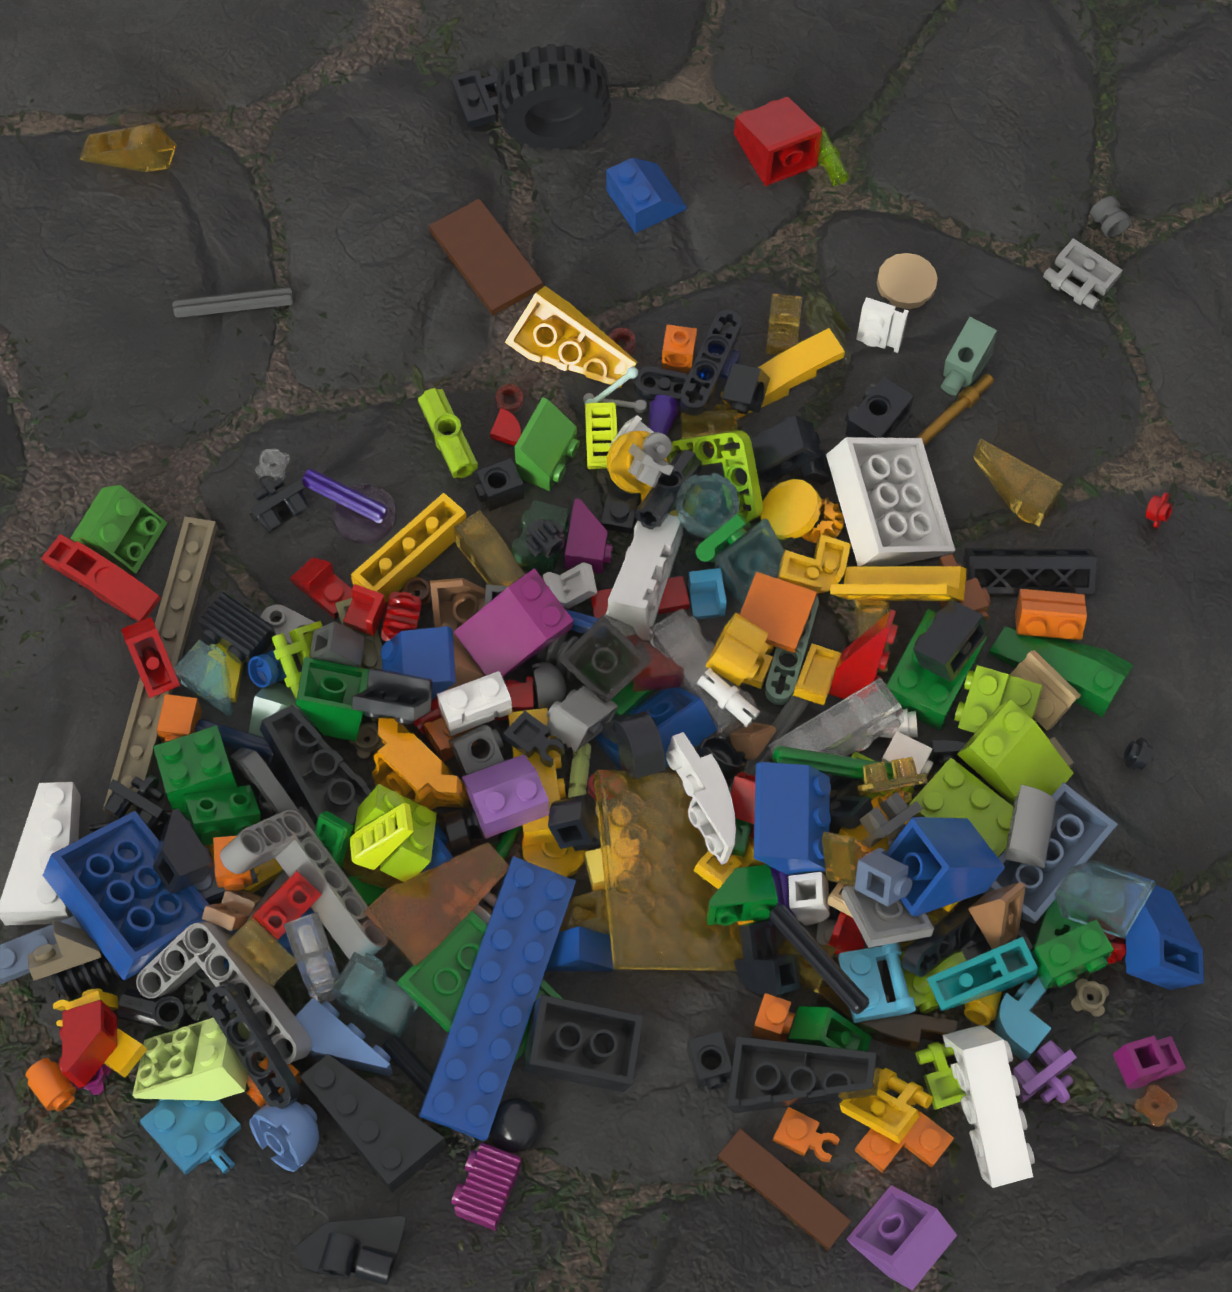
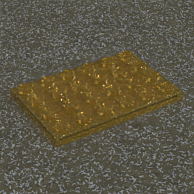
M597 770L594 773V784L613 968L737 971L734 959L743 957L739 929L740 922H734L725 926L719 924L707 925L706 917L709 900L718 889L693 871L697 862L706 854L708 849L705 838L700 830L690 822L688 809L693 797L686 793L683 781L678 773H655L636 779L625 771Z

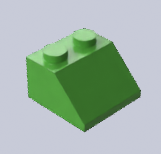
M542 397L515 445V463L522 480L551 491L554 483H559L562 480L566 471L565 463L569 457L573 458L576 455L580 441L577 440V427L554 404Z

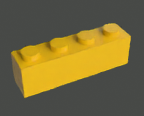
M445 493L441 494L351 574L353 585L356 584L384 594L386 603L393 591L399 592L409 579L417 576L468 530L466 512Z
M547 708L525 710L545 726L549 721ZM524 711L508 714L509 727ZM550 735L548 739H557V738H556V736ZM512 746L513 758L523 755V753ZM555 750L547 753V755L553 758L552 767L545 766L537 752L530 758L527 757L537 771L549 799V812L552 802L566 798L564 778L557 779L556 769L562 768L561 756ZM549 815L522 825L525 846L556 842L548 827Z

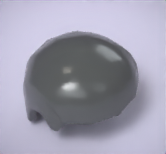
M539 662L532 665V668L535 667L533 687L537 698L534 704L538 709L547 708L549 711L556 701L563 702L567 690L566 681L556 666L549 662Z

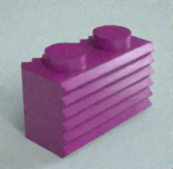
M484 1143L480 1144L478 1151L472 1150L465 1166V1170L469 1171L464 1185L460 1183L457 1185L451 1204L456 1205V1216L496 1231L521 1168V1158Z

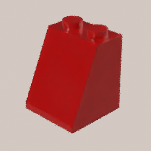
M789 97L772 100L764 106L753 110H746L740 115L735 116L734 135L764 186L817 167L822 130Z

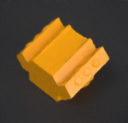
M379 718L378 735L383 740L384 746L374 755L376 768L372 771L374 784L376 786L380 784L392 791H396L400 795L430 810L436 807L469 809L471 802L459 777L455 776L444 762L418 739L414 733H410L402 723L396 722L394 718Z

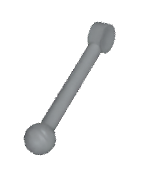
M591 393L585 394L583 402L585 403L589 398L594 399V395ZM604 398L598 402H614L616 406L634 408L638 413H643L647 409V403L644 400L628 402Z

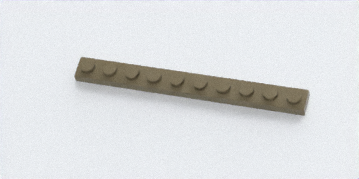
M184 517L156 617L155 626L176 676L217 530L216 521ZM141 677L139 678L111 781L114 779L137 793L138 789L131 785L132 780L136 776L142 780L150 776L155 758L153 746L158 745L160 740L157 726L165 694L172 695L173 689L149 698ZM108 789V793H107V796H106V800H105V803H104V807H105V805H106V802H107L109 796H110L111 793H112V791H111L110 789ZM131 805L125 815L133 811L138 813L140 809ZM103 807V811L105 814L113 815Z

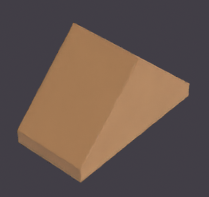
M1021 882L989 891L968 908L992 950L1012 942L1018 937L1026 885Z

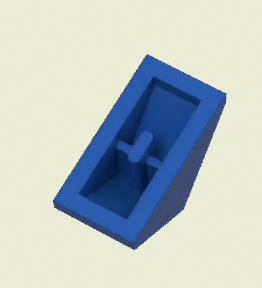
M580 926L559 932L545 972L614 971L613 936Z

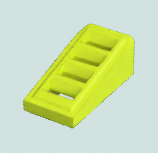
M616 403L585 404L587 468L607 469V456H593V452H609V445L617 435ZM592 428H610V430L592 431ZM611 440V443H594V444H593V441Z
M402 803L364 826L349 838L353 863L375 870L414 832L410 804Z

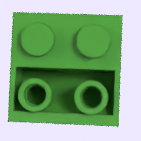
M121 485L103 487L70 539L75 543L76 541L82 543L121 569L131 574H137L167 522Z

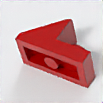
M312 557L290 577V581L335 620L339 617L335 603L353 598L352 589L334 574L332 564L329 561Z

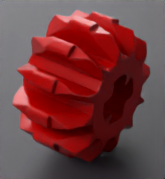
M393 591L389 595L380 635L382 640L389 641L401 631L416 630L421 609L420 597L404 591Z

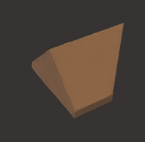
M464 578L430 581L435 628L440 627L443 623L459 628L485 606L486 589Z

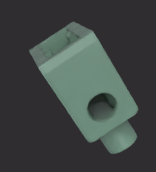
M969 317L945 360L943 375L946 378L941 384V388L945 392L957 395L962 386L966 388L967 386L974 385L993 354L997 334L996 329Z

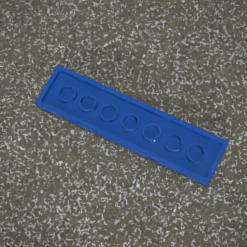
M514 856L511 858L419 1117L479 1140H487L576 883L575 880Z

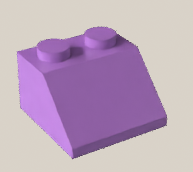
M524 754L461 777L485 838L549 815V799L537 771Z
M891 1185L847 1237V1240L889 1278L913 1290L956 1238L957 1234L937 1208Z

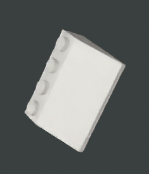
M846 437L826 454L858 567L896 566L955 552L922 438Z

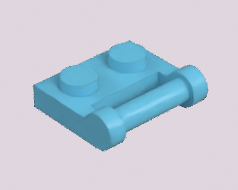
M899 942L839 953L840 968L869 998L870 1004L863 1012L855 1014L851 1010L854 1023L905 1015L916 1010L914 998L909 997L899 957L902 955ZM877 961H887L896 997L895 1002L887 1003Z

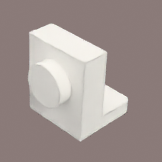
M585 562L561 575L552 572L543 574L545 583L565 608L570 609L597 594L592 565Z

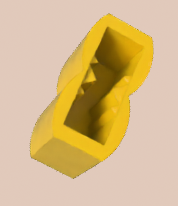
M735 612L722 630L705 666L713 669L714 672L738 687L744 679L750 682L760 666L756 663V660L760 661L769 647V644L765 642L768 632Z

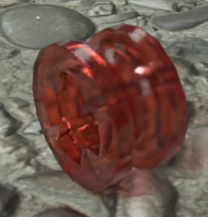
M617 328L610 333L609 337L618 345L619 339H625L626 346L621 348L630 356L634 353L635 336L632 331L626 328Z
M506 384L501 386L496 392L495 399L499 410L503 408L511 414H515L523 407V394L518 386ZM508 395L510 398V395H514L515 403L511 404L509 401V404H505L504 396Z

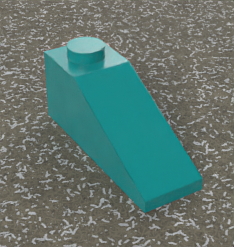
M1021 937L927 978V981L941 1011L1005 991L1035 978L1038 967L1024 938Z

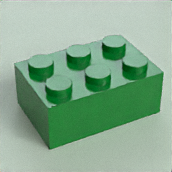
M928 609L885 688L882 703L898 711L907 708L908 712L916 711L918 721L940 731L965 685L968 672L972 671L987 637H985L954 680L950 682L919 666L913 651L917 638L927 631L937 614Z

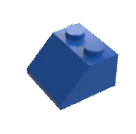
M630 158L606 169V191L634 233L685 211L687 208L657 163Z
M445 626L401 631L381 647L382 670L432 680L431 701L437 697V694L444 692L456 683L453 628Z

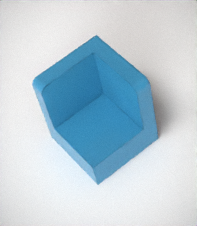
M721 568L689 572L688 590L693 618L698 620L725 616L727 603Z

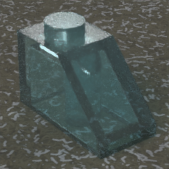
M198 640L174 667L178 681L230 717L233 713L230 673L225 660L226 655L216 645L210 644L208 646L201 640Z

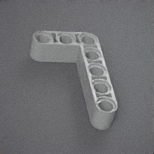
M285 810L243 829L221 850L220 858L223 865L229 871L236 874L244 873L274 858L289 877L298 870L322 893L311 908L352 962L356 964L366 963L387 944L388 935L382 924L306 820L296 811Z
M208 921L191 924L147 964L137 976L136 984L138 991L144 997L150 999L176 991L196 971L202 968L215 987L225 983H232L241 990L287 1065L303 1059L311 1051L312 1043L309 1034L226 928ZM204 930L208 934V943L203 938ZM180 952L185 959L184 965L180 961ZM224 957L229 962V971L224 966ZM157 975H159L161 979V987L157 983ZM245 984L250 989V998L245 994ZM266 1012H267V1013L270 1015V1017H271V1020H272L271 1026H270V1025L267 1023V1021H266V1018H265ZM287 1040H289L293 1046V1053L289 1052L287 1049Z

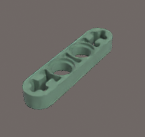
M818 596L808 618L809 621H807L805 626V635L800 639L796 653L776 647L765 687L766 698L775 705L786 704L794 693L818 610ZM783 654H791L797 659V663L792 667H785L780 663L779 658ZM780 675L786 676L782 694L775 693V687L778 686Z

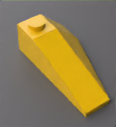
M546 286L535 293L505 341L506 344L529 360L538 363L545 362L557 366L558 369L564 371H574L585 375L587 378L612 385L624 376L629 367H635L638 363L571 303Z

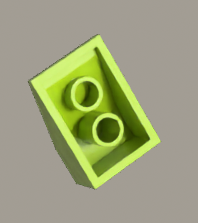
M1011 699L997 707L957 754L1013 806L1021 785L1039 789L1052 796L1062 783H1066L1074 774L1038 724Z

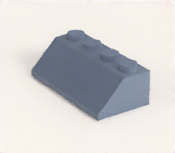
M1064 782L1052 795L1056 802L1045 868L1004 859V851L998 859L1005 868L990 888L983 893L986 894L989 891L1018 882L1025 884L1021 919L1034 924L1118 825Z

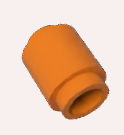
M43 1058L27 1070L25 1074L28 1079L27 1085L47 1111L56 1109L59 1112L72 1104L75 1099L73 1095L76 1092V1087L69 1078L62 1074L60 1066L56 1062H51L49 1058Z

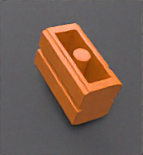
M1029 589L1019 590L1015 609L1017 635L1082 640L1087 619L1084 594Z

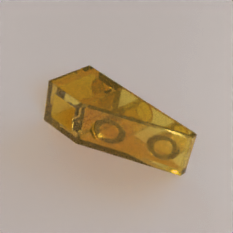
M157 123L90 134L85 141L80 159L86 162L150 172L170 167L177 144Z

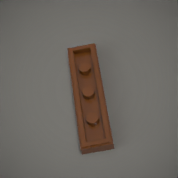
M742 1129L738 1130L718 1154L717 1158L827 1251H829L851 1223L850 1219Z

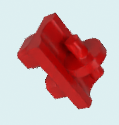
M296 870L252 916L278 940L319 899L322 893Z

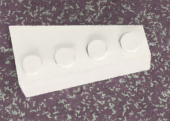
M73 782L39 783L0 899V919L4 925L53 924L52 920L54 919L62 921L73 916L43 877L51 854L74 843L79 837L81 795Z
M983 1025L942 1035L945 1047L953 1048L957 1062L951 1064L954 1079L958 1080L961 1089L965 1090L966 1096L962 1097L960 1101L969 1124H974L975 1129L971 1130L969 1134L982 1179L992 1188L1033 1177L1031 1164L1035 1163L1030 1144L1025 1141L1024 1130H1027V1121L1022 1109L1018 1108L1016 1096L1020 1095V1088L1016 1077L1011 1075L1009 1062L1013 1060L1009 1043Z

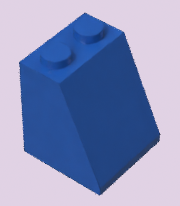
M912 817L884 854L909 867L907 877L912 880V888L908 895L900 900L912 916H919L986 892L1005 868L968 818Z

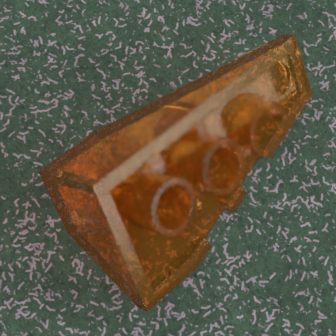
M486 842L450 859L446 863L433 869H428L418 876L388 888L364 913L405 958L417 966L455 929L505 875L509 865Z

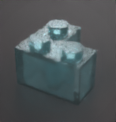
M354 952L333 986L339 1006L389 1034L397 1035L400 1038L419 1004L397 982L387 978L385 968L382 967L384 963L380 959L368 953L362 956Z

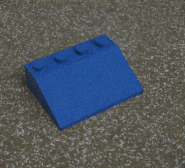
M136 811L52 853L43 873V877L124 981L140 972L188 926L193 923L206 921L202 919L205 906L209 905L194 885L173 894L169 893L153 869L160 841Z

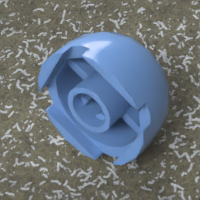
M297 1101L282 1109L266 1104L255 1112L249 1121L251 1131L260 1147L264 1149L268 1145L278 1154L271 1159L283 1169L291 1172L296 1171L309 1161L314 1155L320 1139L319 1128L316 1123L318 1118L315 1111L309 1105H301Z

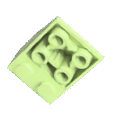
M235 1014L230 1015L231 1019L237 1017ZM214 1017L144 1040L143 1045L148 1050L139 1062L132 1094L134 1098L216 1101L245 1092L248 1072ZM239 1022L238 1032L240 1036L248 1039L250 1031L243 1022Z

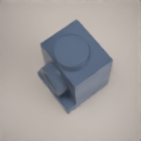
M879 847L858 860L855 890L886 906H890L908 895L912 888V880L907 877L909 867L884 855L885 850Z

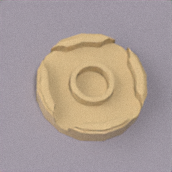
M902 253L886 259L881 265L877 278V287L880 295L889 300L891 305L903 309H913L923 306L926 301L934 296L938 278L935 268L928 260L916 254Z

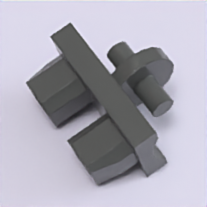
M896 792L879 805L890 821L886 819L878 806L859 819L869 833V836L862 841L866 848H871L886 836H888V846L890 847L906 826L904 823L922 810L919 803L916 801L908 807L899 793Z

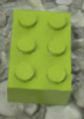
M952 758L942 766L908 805L909 807L917 801L922 807V810L913 817L968 818L998 858L1006 850L1013 806Z

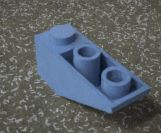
M313 997L295 1016L311 1038L312 1047L308 1055L312 1059L320 1061L329 1054L349 1068L390 1076L393 1073L389 1063L391 1057L378 1045L371 1048L364 1042L363 1039L366 1036L354 1024L349 1023L346 1026L338 1019L340 1013L327 1001L320 1004Z

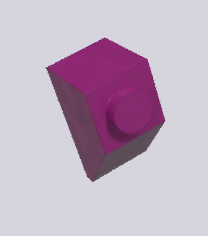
M574 499L565 551V569L570 570L585 562L592 565L593 573L603 574L604 563L611 562L613 544H607L606 529L580 499Z

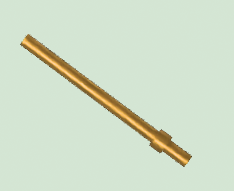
M986 373L974 385L967 386L958 394V399L916 438H922L924 446L929 443L964 409L971 408L980 400V395L994 383L993 377Z

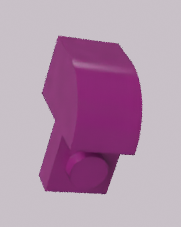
M1154 1035L1127 1043L1113 1054L1127 1089L1146 1086L1151 1081L1180 1073L1186 1069L1172 1036L1156 1040Z

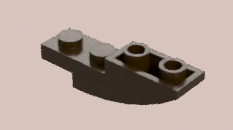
M829 984L827 986H820L817 995V1003L819 1005L831 1008L872 1037L871 1039L902 1049L916 1051L920 1038L944 1042L942 1035L956 1032L957 1021L950 1020L949 1016L942 1013H929L928 1016L912 1012L905 1015L854 1023L850 1008ZM885 996L887 1003H889V996Z

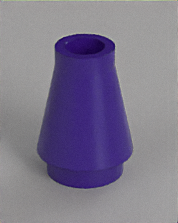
M656 395L654 401L650 402L648 428L653 432H660L667 436L680 412L678 408L679 402L670 396Z

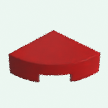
M501 408L490 432V439L515 446L521 436L519 422L513 414Z

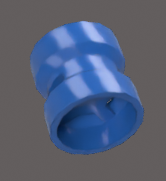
M274 650L269 651L267 654L254 656L248 663L249 677L258 687H268L275 682L284 681V678H286L281 661L275 658Z

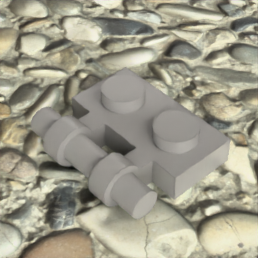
M1073 238L1056 257L1054 265L1061 268V271L1057 273L1049 267L1045 271L1043 278L1051 282V287L1057 291L1063 290L1074 297L1073 301L1081 306L1085 304L1093 310L1098 304L1099 299L1091 295L1092 291L1095 290L1104 296L1121 277L1123 270ZM1073 276L1084 284L1082 287H1079L1068 279Z

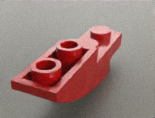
M59 534L41 557V560L46 565L87 588L97 598L138 622L145 620L162 599L150 588L82 543L78 541L75 543Z

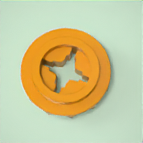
M828 497L821 499L819 511H823L824 520L817 525V528L813 526L810 531L801 536L809 542L817 543L821 534L836 538L842 531L844 516L839 509V505L830 502Z

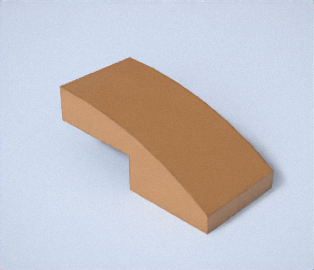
M244 889L238 891L225 890L222 903L206 905L202 919L231 931L237 930L246 925V920L263 897Z

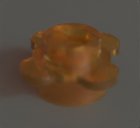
M1152 1084L1147 1087V1094L1142 1099L1136 1100L1134 1107L1138 1113L1145 1114L1153 1126L1160 1127L1165 1123V1117L1177 1109V1102L1166 1091L1162 1090L1160 1086ZM1153 1103H1158L1159 1108H1154Z

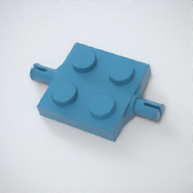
M159 1099L156 1107L140 1120L145 1130L185 1175L190 1173L199 1164L210 1159L221 1169L223 1174L229 1172L228 1167L232 1169L235 1165V1162L222 1149L227 1140L241 1129V1125L219 1100Z

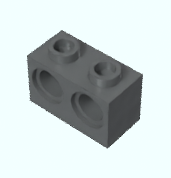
M485 724L448 740L463 776L507 761L504 760L500 748L504 747L498 731L496 729L491 730ZM483 739L486 744L484 752L481 755L473 756L471 753L473 742Z

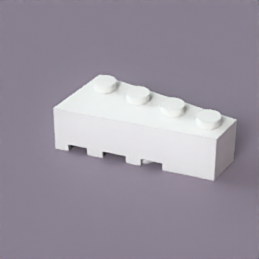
M668 515L660 527H655L653 530L643 527L639 520L636 522L633 534L634 539L626 551L625 560L608 598L606 619L610 620L612 633L619 634L623 631L629 637L649 641L667 580L670 577L683 537L682 517Z

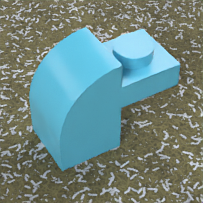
M1039 978L1032 985L1026 981L1014 998L1006 993L999 1005L995 1019L997 1035L1009 1043L1012 1053L1022 1061L1029 1059L1051 1030L1050 1026L1031 1012L1032 1008L1046 992Z

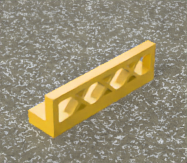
M961 566L846 567L844 584H831L830 594L847 600L950 601L952 599L954 601H964L967 569Z

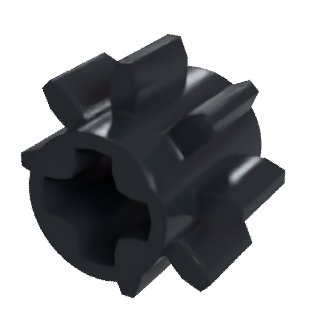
M544 518L538 519L526 531L528 536L526 547L535 557L542 554L546 558H551L560 552L565 545L563 540L565 529L556 519L551 522Z

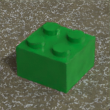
M217 725L153 746L165 791L173 810L179 808L183 814L184 795L237 787Z

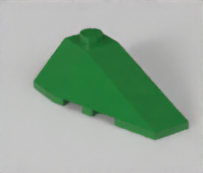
M1006 626L989 651L990 655L1016 668L1030 651L1035 650L1081 695L1076 699L1075 703L1100 717L1104 716L1134 666L1106 649L1059 638L1017 635L1015 628Z

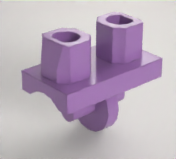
M1050 1040L1035 1053L1037 1058L1046 1067L1039 1074L1027 1060L1021 1062L1011 1071V1075H1014L1018 1081L1020 1095L1018 1097L1023 1103L1044 1086L1047 1087V1090L1040 1096L1045 1103H1048L1053 1098L1061 1103H1065L1070 1099L1066 1088L1073 1083V1079L1068 1074L1060 1080L1057 1076L1072 1065L1071 1062L1077 1057L1070 1049L1064 1053L1061 1048Z

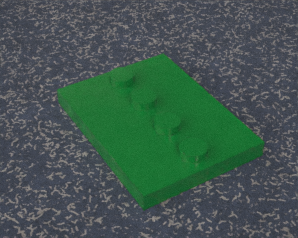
M470 908L397 982L447 1033L450 1030L487 926ZM542 979L535 1001L541 995L563 999ZM532 1011L514 1062L526 1050Z

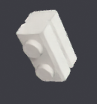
M499 671L437 694L439 710L450 736L495 720V717L500 718L512 713L511 697Z

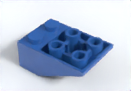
M1126 874L1124 890L1126 973L1169 990L1204 983L1203 949L1173 893L1138 877Z

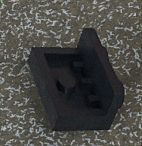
M374 668L369 671L368 689L353 696L352 709L364 711V714L368 717L378 718L385 715L395 717V721L399 723H414L416 719L431 711L433 682L429 678Z

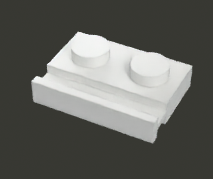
M866 297L862 307L856 340L868 346H877L883 349L887 345L893 347L894 352L898 353L902 344L909 311L904 309V312L901 313L895 311L896 306Z

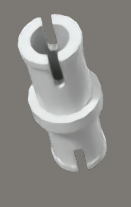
M709 668L705 672V677L703 675L700 677L697 685L701 686L718 701L717 705L722 710L726 708L745 727H748L752 723V718L755 720L760 711L739 694L740 690L736 686L731 687L713 669Z

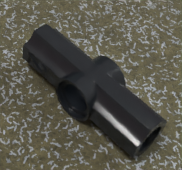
M688 450L677 453L670 463L674 467L670 476L663 472L661 473L655 488L652 487L636 509V519L641 522L643 527L651 530L655 527H660L670 512L682 505L683 494L702 468V461L696 457L695 453Z

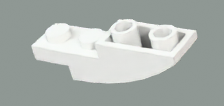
M679 733L672 736L666 752V759L671 769L676 770L683 781L686 793L693 797L688 809L690 822L694 827H698L705 838L707 849L723 865L728 862L735 845L736 833L735 813L729 788L713 755L709 754L700 758L685 733Z

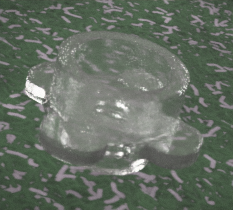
M277 449L263 450L259 458L260 465L255 468L256 474L259 477L269 476L275 480L280 477L283 480L286 476V465L291 462L290 456ZM272 463H275V464H276V466H274V467H271L270 465H271Z

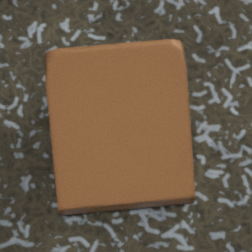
M753 722L748 727L744 726L730 733L732 746L736 752H743L745 754L744 758L754 760L776 732V728L772 725Z

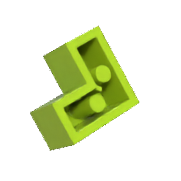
M378 784L358 807L354 832H357L402 803L410 804L414 832L380 865V871L410 884L431 862L437 813L400 795L396 791Z

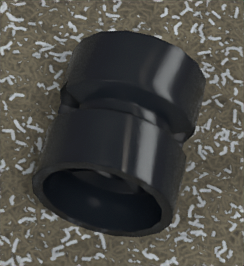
M469 807L468 813L465 814L461 810L442 814L453 856L471 852L474 845L482 849L499 844L497 835L485 838L473 807ZM477 825L478 830L470 833L469 826Z

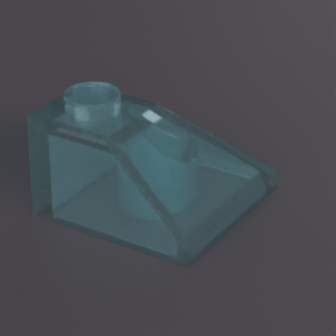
M1091 860L1069 869L1055 892V897L1063 917L1084 925L1097 919L1104 932L1125 939L1156 883L1154 880Z

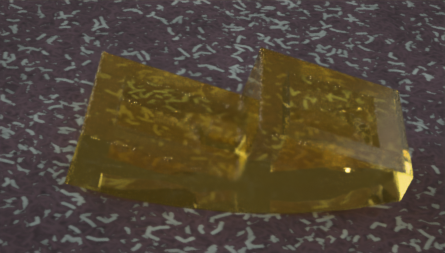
M772 294L766 353L781 354L798 344L801 296Z

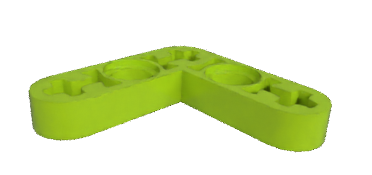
M735 430L683 438L671 442L672 448L667 456L669 463L677 455L678 450L693 449V453L702 461V465L722 462L730 507L737 514L743 515L748 522L757 519L762 514L763 502L752 442L747 433ZM705 441L710 442L714 447L712 458L707 457L703 452ZM739 442L740 448L724 450V444ZM738 468L743 469L747 474L745 485L740 484L736 480L735 473ZM749 489L748 494L744 493L740 495L739 492ZM743 504L751 505V511L744 510Z

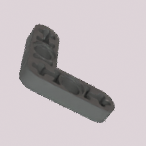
M242 747L228 757L239 775L245 781L257 786L276 814L285 810H293L302 816L269 767L255 750Z

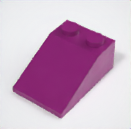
M534 568L507 587L457 628L454 634L485 676L499 671L503 678L571 630L574 620Z

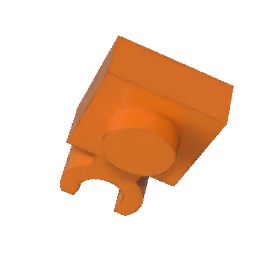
M788 1107L772 1141L803 1157L808 1148L814 1150L819 1160L830 1162L832 1155L823 1151L822 1144L829 1142L837 1146L840 1139L833 1133L820 1134L816 1132L820 1122Z

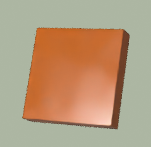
M756 571L740 615L768 632V637L765 641L767 644L796 653L815 603L817 592Z

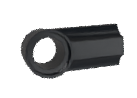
M127 988L121 995L118 1004V1018L163 1029L166 1032L191 1024L192 1018L187 1013L184 1004L179 998L174 996H160L149 999L140 994L138 990ZM173 1009H179V1015L174 1021H165L168 1012Z

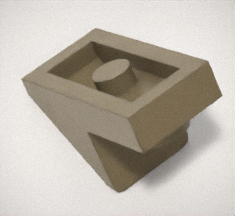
M54 919L52 920L53 931L58 944H45L29 953V971L33 981L101 958V951L87 932Z

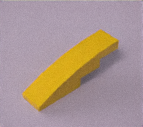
M830 328L796 344L758 367L770 377L762 407L788 396L790 388L816 377L818 369L844 358L845 351ZM724 401L735 420L745 416V414L732 411L730 409L731 406Z

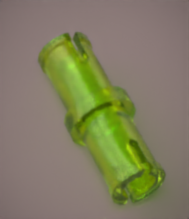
M820 127L822 135L818 162L821 166H824L832 185L838 186L837 179L839 178L840 183L843 184L849 179V174L839 158L841 155L839 149L833 146L826 128Z

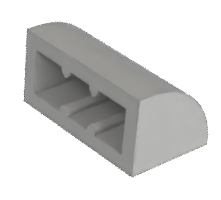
M1020 786L1015 797L1004 859L1045 868L1056 802L1052 796L1033 787Z

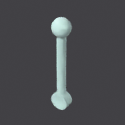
M629 367L624 376L594 399H587L584 406L587 403L600 402L627 380L636 378L638 376L637 368Z

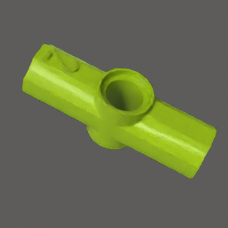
M429 389L418 398V403L434 435L436 447L441 450L453 478L462 479L468 477L478 469V463L462 432L460 420L454 415L443 389ZM447 431L454 432V433H452V434H450V435H443V434H442V433L447 432Z

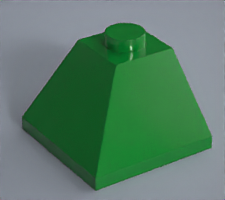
M304 657L296 705L323 735L356 741L363 711L352 709L353 696L367 689L369 669Z

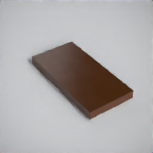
M480 198L429 225L430 233L492 316L543 288L541 279Z

